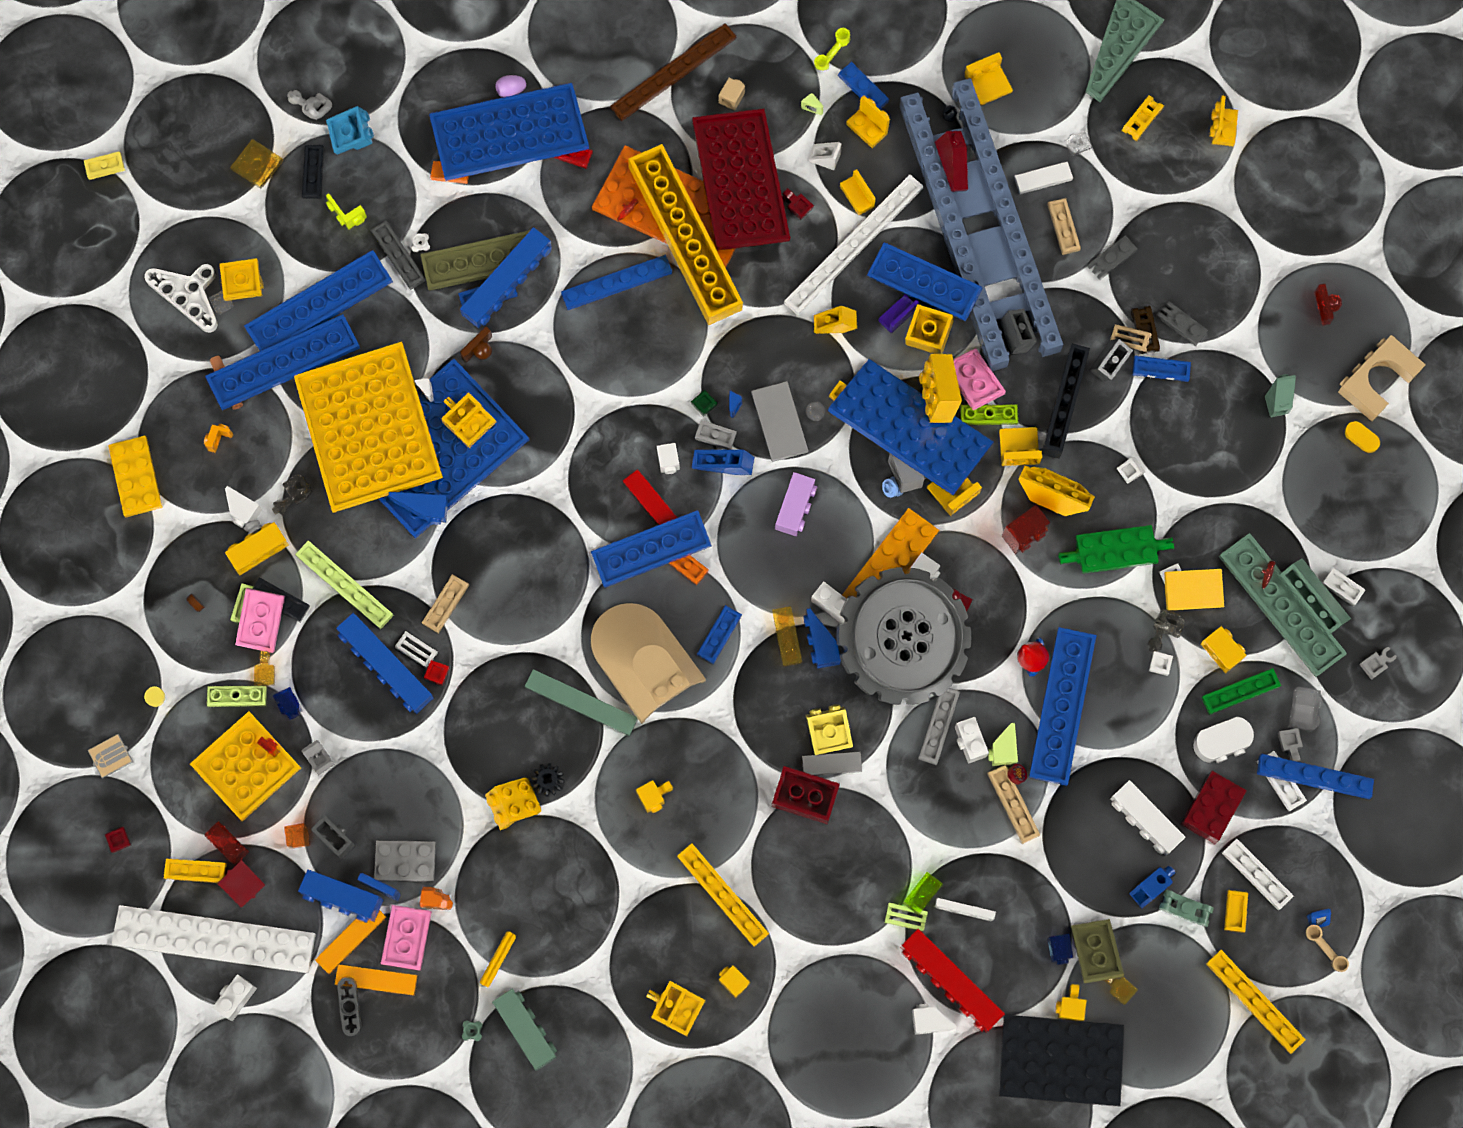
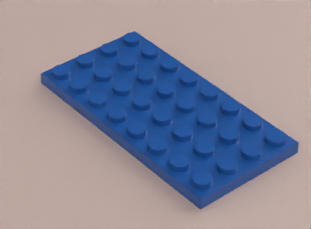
M573 83L429 114L445 181L589 149Z
M870 359L867 360L828 409V412L953 496L993 444L992 440L965 422H962L956 416H954L951 423H930L929 417L925 413L926 402L922 394Z

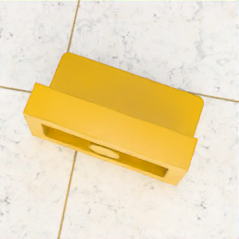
M856 169L853 171L852 177L840 183V187L859 216L874 208L876 199Z

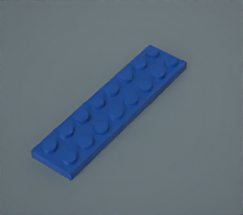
M372 250L244 325L259 351H262L330 320L393 281Z
M342 314L205 377L221 410H224L289 381L300 373L313 370L360 349V345Z
M1061 627L1057 629L1029 778L1065 786L1068 785L1096 635Z

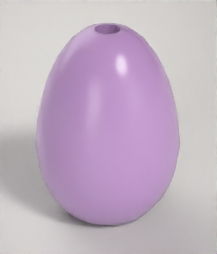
M516 75L503 76L496 82V90L501 97L518 95L526 87L525 79Z

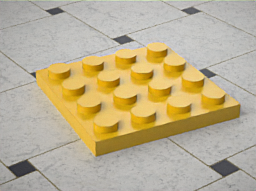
M250 711L190 763L241 821H244L301 769Z

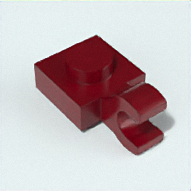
M788 188L782 193V198L790 203L788 209L800 220L814 208V205L801 193L795 196Z

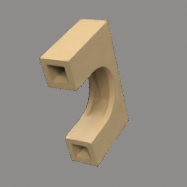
M1392 335L1387 340L1383 338L1377 344L1378 349L1375 352L1371 350L1364 358L1366 362L1363 365L1359 363L1352 370L1354 374L1350 378L1348 376L1344 378L1340 383L1342 387L1338 391L1372 422L1389 403L1370 386L1368 381L1369 370L1377 366H1385L1394 370L1406 382L1410 383L1426 365Z

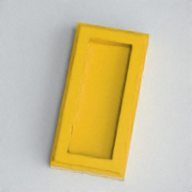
M1227 891L1224 930L1245 932L1248 892Z

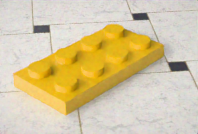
M141 436L108 445L124 516L129 517L163 508L147 437Z

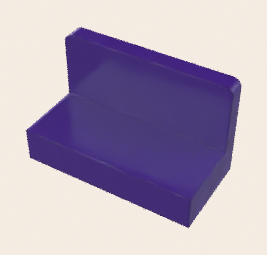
M905 294L878 321L892 334L914 314L919 301L915 300L913 302Z

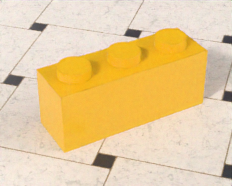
M275 522L262 526L261 530L257 533L247 535L241 543L231 545L225 554L238 574L242 575L286 548L289 544Z

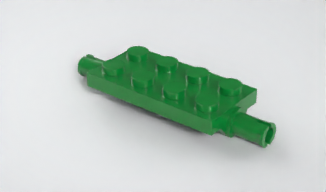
M1152 525L1076 535L1077 549L1075 551L1059 552L1058 557L1060 565L1077 562L1081 566L1082 574L1158 564L1157 551L1174 549V543H1172V537L1156 540Z

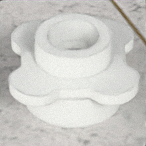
M419 233L411 236L413 252H418L419 250L428 251L430 249L428 234Z

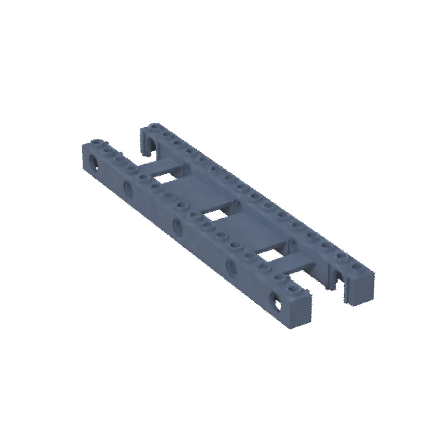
M971 78L953 83L952 100L955 102L959 100L960 102L959 120L963 124V128L952 131L962 132L966 146L970 145L977 159L967 162V191L951 192L935 145V141L944 133L933 136L929 125L930 119L926 116L922 104L923 99L920 97L919 92L901 97L899 107L956 275L983 288L970 312V317L987 365L991 371L1008 366L1010 354L1006 351L1001 336L1002 331L999 330L996 320L1002 319L1011 310L1024 309L1028 313L1034 333L1039 331L1041 343L1038 351L1041 352L1042 357L1061 352L1063 342ZM993 211L999 226L967 235L962 219ZM1016 278L1022 290L1021 294L992 302L989 301L985 286Z

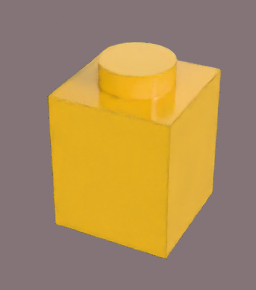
M734 965L731 968L725 967L719 974L721 976L719 982L735 998L750 984Z

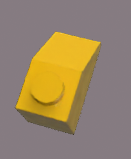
M838 306L814 315V333L817 334L845 333L857 329L856 310L844 306Z

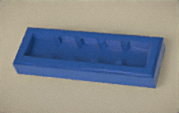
M1134 356L1132 375L1189 382L1191 362Z

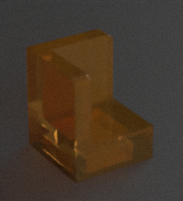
M304 823L284 826L288 848L295 849L310 846L308 827Z

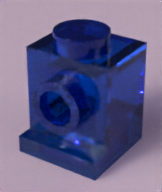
M291 687L272 695L278 703L277 706L282 714L285 713L289 720L298 717L299 713L303 711Z

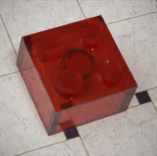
M1035 505L1008 524L1004 529L1002 538L1015 554L1020 551L1024 553L1031 547L1030 544L1033 541L1039 542L1046 536L1045 533L1048 532L1050 521L1038 506Z

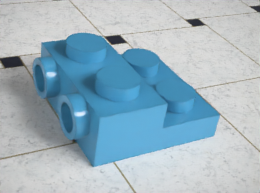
M354 107L326 120L335 154H341L352 148L359 150L373 144L371 138L374 137V133L368 126L370 116L367 111L360 107Z

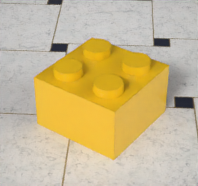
M917 304L905 338L906 345L933 354H942L953 325V315Z

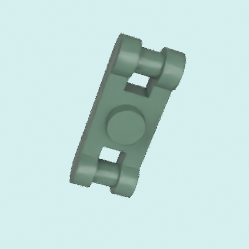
M1170 890L1164 891L1163 896L1165 898L1163 903H1160V910L1208 927V918L1214 909L1212 906L1186 898ZM1172 900L1177 901L1175 908L1170 906ZM1197 909L1202 911L1200 917L1195 916Z

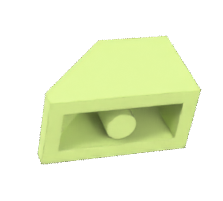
M1011 723L992 744L991 749H988V759L992 761V766L1017 764L1015 723Z

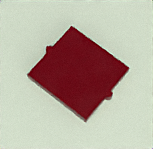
M242 860L231 870H227V874L217 883L241 908L251 898L254 899L255 895L265 886Z

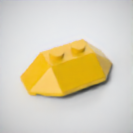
M1024 466L1019 477V481L1030 501L1063 516L1089 511L1095 498L1080 483L1046 468Z

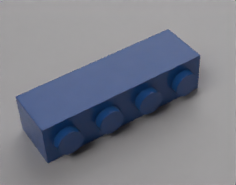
M308 869L298 890L303 895L302 898L313 903L314 900L320 901V905L325 908L332 909L333 906L339 909V913L349 916L350 913L357 916L356 919L365 923L368 920L375 922L383 903V899L380 896Z

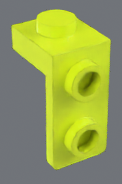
M329 193L326 195L328 200L326 205L331 212L335 211L337 213V220L342 226L345 224L348 230L355 225L362 224L367 218L361 205L344 215Z

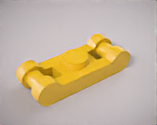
M1149 95L1125 124L1122 132L1133 136L1132 139L1138 141L1144 131L1162 111L1164 105L1158 104ZM1136 124L1139 129L1136 130L1132 126Z

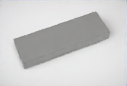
M861 752L802 756L803 772L814 776L862 772Z

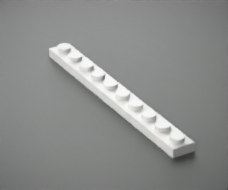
M909 175L784 301V304L796 315H799L921 192L923 185Z

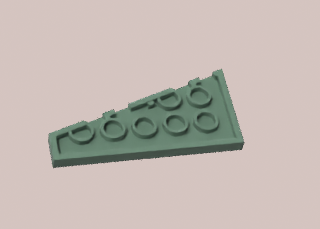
M1116 0L1086 93L1101 102L1160 28L1164 19L1136 0Z

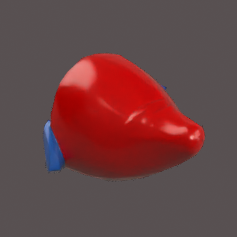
M1041 637L1036 639V641L1023 644L1017 652L1018 663L1027 671L1029 676L1038 674L1049 661V654Z

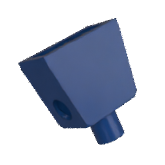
M1167 866L1165 869L1160 867L1129 894L1143 908L1173 883L1172 878L1176 875V872L1170 866Z

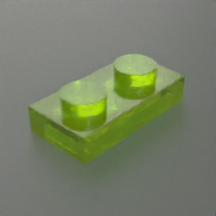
M926 872L904 900L903 904L919 916L942 887L943 883Z

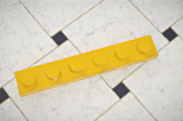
M690 844L677 855L678 859L753 947L769 935L761 923L693 844Z
M1222 950L1218 951L1206 963L1290 1054L1306 1040Z

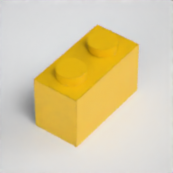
M1221 626L1204 639L1201 646L1226 674L1247 655L1243 646L1239 643L1236 644L1232 639L1233 636L1230 631Z

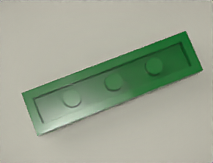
M1272 668L1206 694L1201 698L1208 714L1211 715L1281 687V684Z

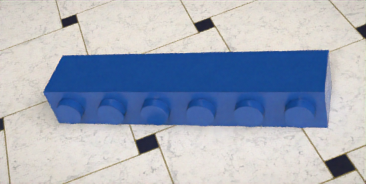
M533 227L460 308L461 315L478 329L482 325H486L491 318V314L494 311L497 312L502 307V302L513 295L517 285L524 283L527 279V274L538 267L539 261L543 257L549 255L552 250L551 240Z
M354 613L336 628L339 632L337 636L344 644L348 642L352 646L350 650L357 657L361 655L365 659L364 665L370 671L374 669L378 673L376 677L383 685L387 683L391 687L389 691L396 698L400 696L405 701L402 704L409 712L413 710L417 714L434 699L432 694Z

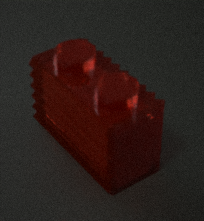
M216 822L205 833V837L233 865H236L249 852L220 822Z

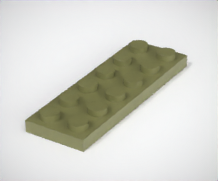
M530 230L421 254L428 290L431 291L488 278Z

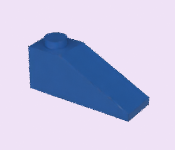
M695 450L692 468L731 475H752L755 457L745 450Z
M389 492L392 502L430 522V524L440 525L441 522L446 523L448 498L446 495Z

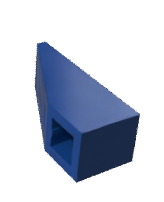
M810 608L806 609V615H803L805 627L809 626L810 633L807 634L808 644L813 646L814 652H811L812 663H816L817 669L840 665L841 659L837 641Z

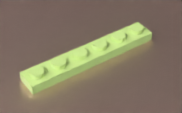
M307 541L295 554L296 557L380 630L394 616L311 542Z

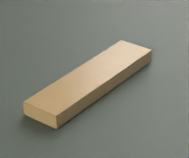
M1004 765L988 772V776L1021 843L1024 844L1039 837L1040 833L1016 784L1010 781L1007 774L1008 768Z

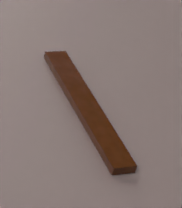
M726 23L613 103L611 109L621 121L625 120L736 40L737 36Z

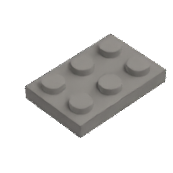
M376 841L374 879L378 881L434 882L436 842Z

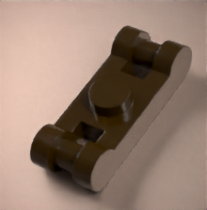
M1144 306L1143 309L1132 308L1131 315L1135 329L1152 334L1151 338H1149L1152 343L1147 345V351L1159 352L1160 345L1151 306ZM1140 316H1145L1146 319L1141 320ZM1137 335V338L1144 339L1145 336ZM1139 351L1140 354H1146V353H1147V351H1146V352H1144V351Z

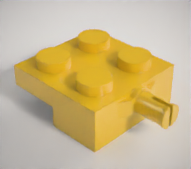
M469 392L457 404L450 397H447V400L445 399L444 401L451 410L441 418L443 424L468 448L496 423V420Z
M669 981L661 995L649 990L648 993L650 994H647L646 997L657 1002L651 1018L687 1037L705 1000Z

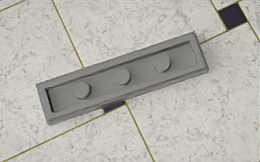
M949 688L938 696L918 758L919 760L937 765L960 691Z

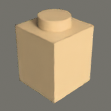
M728 78L719 94V104L735 111L745 94V85L738 79Z

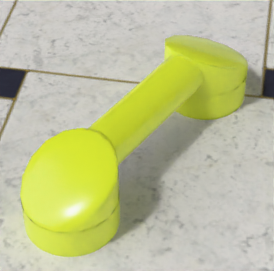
M838 29L835 34L836 43L826 56L818 55L815 58L814 64L818 70H828L829 62L841 47L848 45L850 42V32L848 29Z

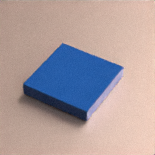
M360 873L357 879L363 885L396 901L401 896L395 888L364 873Z

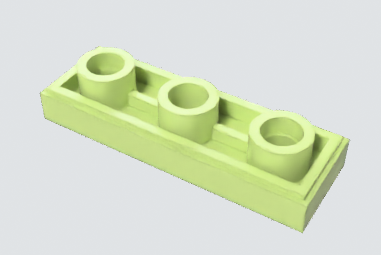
M208 686V707L266 706L267 686ZM236 693H239L238 698H234Z

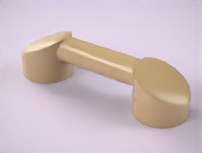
M1318 925L1308 926L1305 932L1306 937L1311 941H1315L1331 959L1333 969L1337 972L1346 971L1349 967L1348 959L1344 956H1338L1322 938V929Z

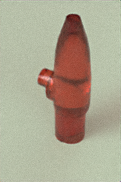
M634 198L629 204L626 205L624 203L622 205L624 209L619 214L617 220L620 221L625 218L639 201Z
M1269 561L1267 569H1262L1261 573H1264L1262 589H1265L1271 580L1276 564L1274 561Z

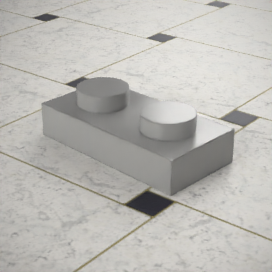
M701 420L695 440L731 450L737 431Z

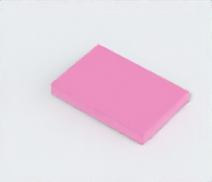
M976 348L953 359L959 390L972 410L1005 395V389Z
M246 588L235 645L274 653L285 596Z
M392 905L381 965L421 971L431 911Z

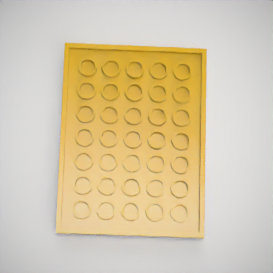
M402 342L294 376L333 513L388 496L389 492L404 491L443 478Z

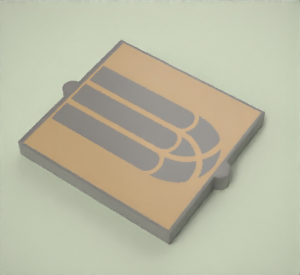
M119 734L88 750L94 762L93 766L97 768L102 779L133 763L127 751L128 747L124 745Z

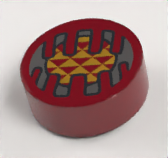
M1014 764L1008 769L1007 774L1012 783L1019 785L1026 781L1027 772L1022 765Z

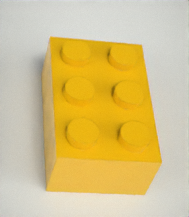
M930 354L924 364L923 371L919 375V382L923 386L922 397L926 402L925 413L928 415L930 423H951L962 402L953 355Z

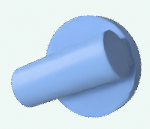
M894 476L884 480L882 489L887 497L891 498L903 494L900 492Z

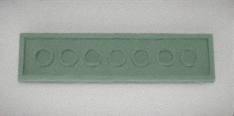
M1250 533L1219 555L1222 562L1315 677L1319 676L1347 654L1334 636L1327 634L1280 576L1282 572Z

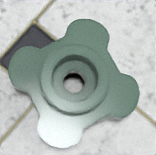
M465 1021L463 1023V1040H481L480 1030L482 1023L480 1021L475 1023Z

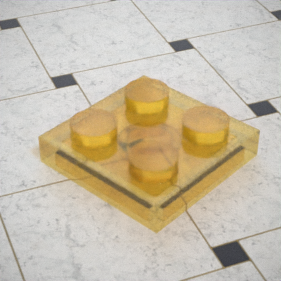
M252 139L232 164L231 170L262 189L281 165L283 159Z

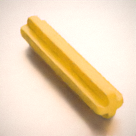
M509 931L505 933L480 980V984L490 987L516 939L515 934Z

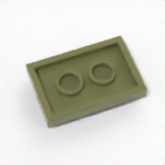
M1110 919L1071 925L1070 929L1084 983L1124 976Z

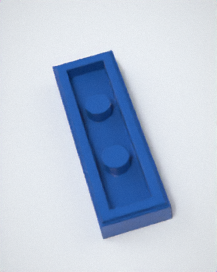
M725 605L697 652V656L714 665L741 619L742 614Z

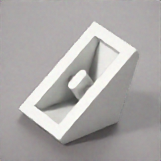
M841 143L814 144L808 161L834 170L840 157Z

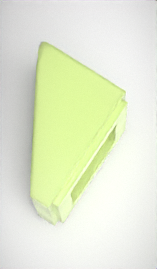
M811 93L801 101L802 109L818 115L823 114V105L814 94Z

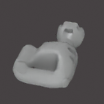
M298 90L289 91L287 95L289 97L288 101L291 104L301 105L302 112L315 120L323 117L332 108V102L320 93L307 100L302 98ZM322 104H324V106L321 109L316 111Z

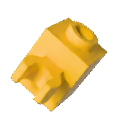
M652 780L637 788L636 793L647 813L650 811L655 813L663 808L662 805L665 804L662 795L672 791L673 787L668 781L657 788Z
M1071 984L1069 997H1061L1060 1001H1056L1055 1013H1058V1018L1084 1021L1086 1000L1078 999L1080 985Z

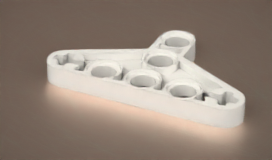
M201 265L191 276L154 268L146 271L144 278L151 288L203 331L210 333L216 330L218 323L205 293V289L216 276L211 265ZM204 270H211V275L209 277H202V272ZM150 276H156L160 284L153 279L151 280ZM197 283L199 287L196 291H190V284ZM166 285H171L172 291L170 293H164L162 291L163 287ZM184 296L186 297L185 303L177 304V298ZM192 308H199L200 312L198 315L192 316L190 315V310ZM203 316L207 321L212 322L211 326L205 324L202 320Z

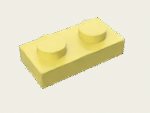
M120 151L84 160L89 180L125 171Z

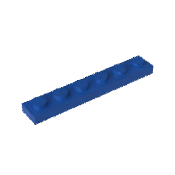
M663 255L561 291V295L567 310H571L672 274V269L667 256Z
M1265 754L1259 755L1258 775L1365 799L1372 798L1374 783L1372 778Z

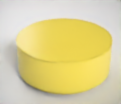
M150 687L145 692L144 698L150 706L158 707L164 703L165 693L159 687Z

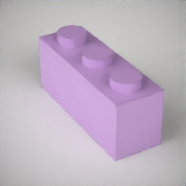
M793 473L775 524V530L796 537L798 531L802 532L805 521H803L804 514L808 515L811 503L808 502L811 496H815L817 490L815 479Z

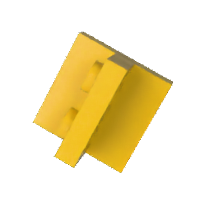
M257 258L220 264L223 298L225 301L262 296L264 285L260 276Z

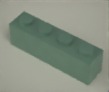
M1303 559L1293 563L1280 574L1328 635L1351 619Z
M512 988L492 1001L534 1069L538 1071L557 1058L554 1054L557 1050L551 1041L547 1043L543 1037L546 1035V1032L542 1026H536L533 1021L536 1017L530 1007L526 1009L522 1004L525 999L519 990L515 992Z

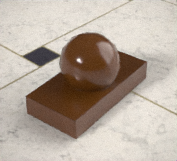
M487 327L483 328L460 351L461 358L466 363L474 355L480 360L490 357L492 348L487 342L493 337L491 330Z

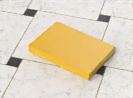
M1222 569L1164 572L1167 611L1224 607Z

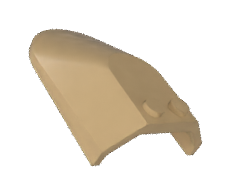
M633 603L620 604L605 611L596 621L591 633L593 655L641 724L657 708L690 686L706 681V678L663 620L650 608Z

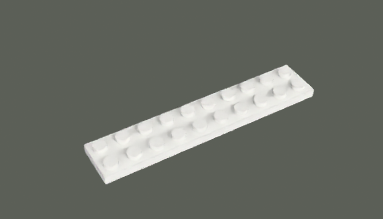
M119 905L111 945L309 974L316 934Z

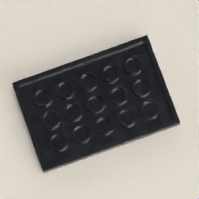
M1004 1015L999 1096L1120 1107L1124 1025Z

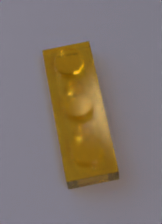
M791 606L773 609L772 614L783 667L801 664L802 658Z

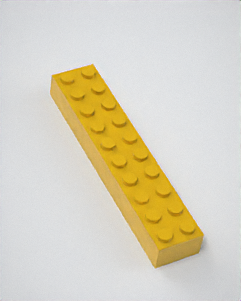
M663 144L629 158V169L708 325L742 311L743 301Z

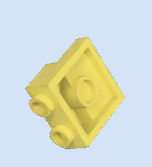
M839 704L829 706V710L826 711L813 709L809 711L810 714L806 715L815 755L853 747L846 709L840 707Z

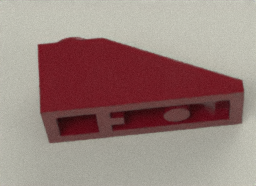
M946 131L935 141V145L951 192L967 191L966 143L961 131Z

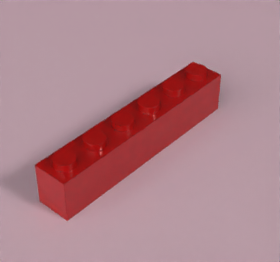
M919 929L901 945L900 948L903 950L901 952L903 956L909 961L912 959L917 964L915 967L923 975L927 973L932 978L930 982L937 989L941 987L946 992L944 996L951 1003L956 1002L960 1006L959 1011L965 1017L970 1016L975 1021L973 1024L981 1032L984 1030L987 1033L1005 1015Z

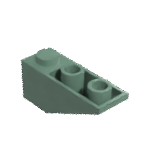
M1283 374L1278 376L1265 395L1270 417L1286 415L1292 410L1295 375Z

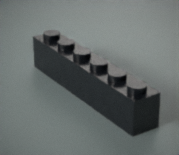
M1071 344L1044 441L1043 455L1058 459L1061 457L1090 351L1088 347Z

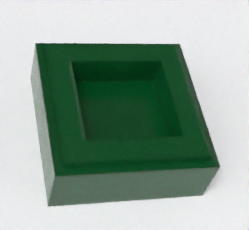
M706 390L702 391L691 401V404L703 417L717 406V402Z

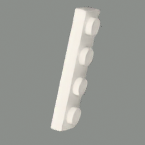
M1235 839L1222 852L1277 910H1280L1293 897L1280 881L1238 839Z

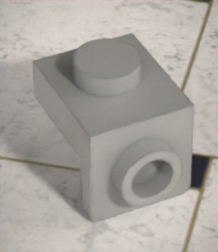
M318 740L302 749V753L318 776L335 765Z

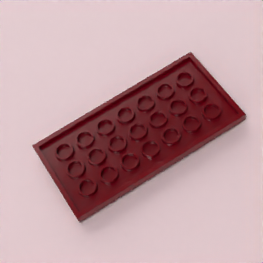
M765 109L692 117L716 250L789 242L790 233Z

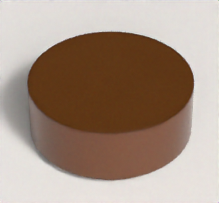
M192 593L186 598L188 603L197 612L205 608L201 601Z

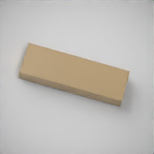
M1066 198L1048 202V209L1062 255L1080 251L1081 247Z
M452 574L422 621V624L439 634L469 587V584Z

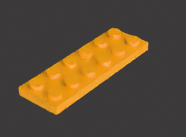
M908 508L842 596L846 599L849 596L856 597L857 592L855 588L870 576H875L876 579H879L880 571L901 567L906 574L907 569L911 568L921 552L923 553L939 533V529Z

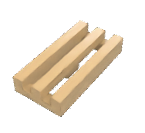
M1115 324L1110 340H1115L1117 337L1142 343V346L1124 342L1131 349L1146 352V347L1149 345V338H1151L1152 334ZM1118 330L1132 334L1145 336V338L1140 339L1124 334H1119L1117 332Z

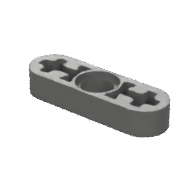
M345 977L337 985L342 1030L346 1035L354 1036L362 1028L358 989L355 979ZM348 981V984H352V988L349 989V995L354 994V997L343 999V995H347V990L342 988V985ZM346 1001H352L355 1004L353 1012L345 1010L344 1004ZM356 1014V1017L352 1018V1022L357 1025V1028L354 1029V1032H351V1029H347V1025L350 1024V1018L345 1019V1015L351 1016Z

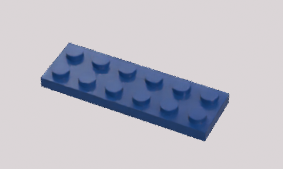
M885 242L867 274L868 277L965 322L983 289L971 281Z
M697 510L593 550L591 554L603 586L606 588L710 548L712 545Z

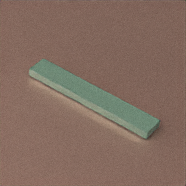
M534 669L525 684V688L628 736L631 735L638 720L637 717Z

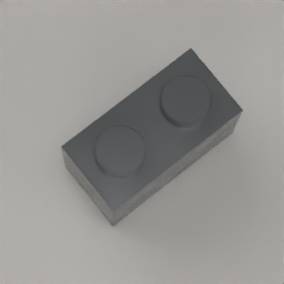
M1024 309L1008 311L999 321L1011 355L1028 352L1037 342Z
M1120 339L1110 340L1089 370L1102 381H1110L1133 350Z

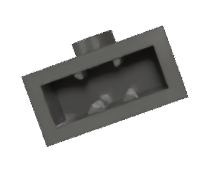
M325 815L310 829L341 860L356 846L345 835L347 831L340 824L335 826Z

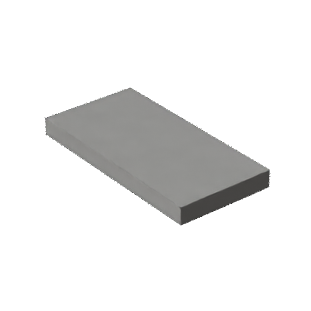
M788 382L751 391L771 461L775 462L808 453Z

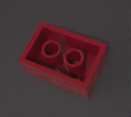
M783 766L771 807L828 825L840 783Z
M1211 771L1204 780L1180 825L1216 844L1220 841L1247 790Z

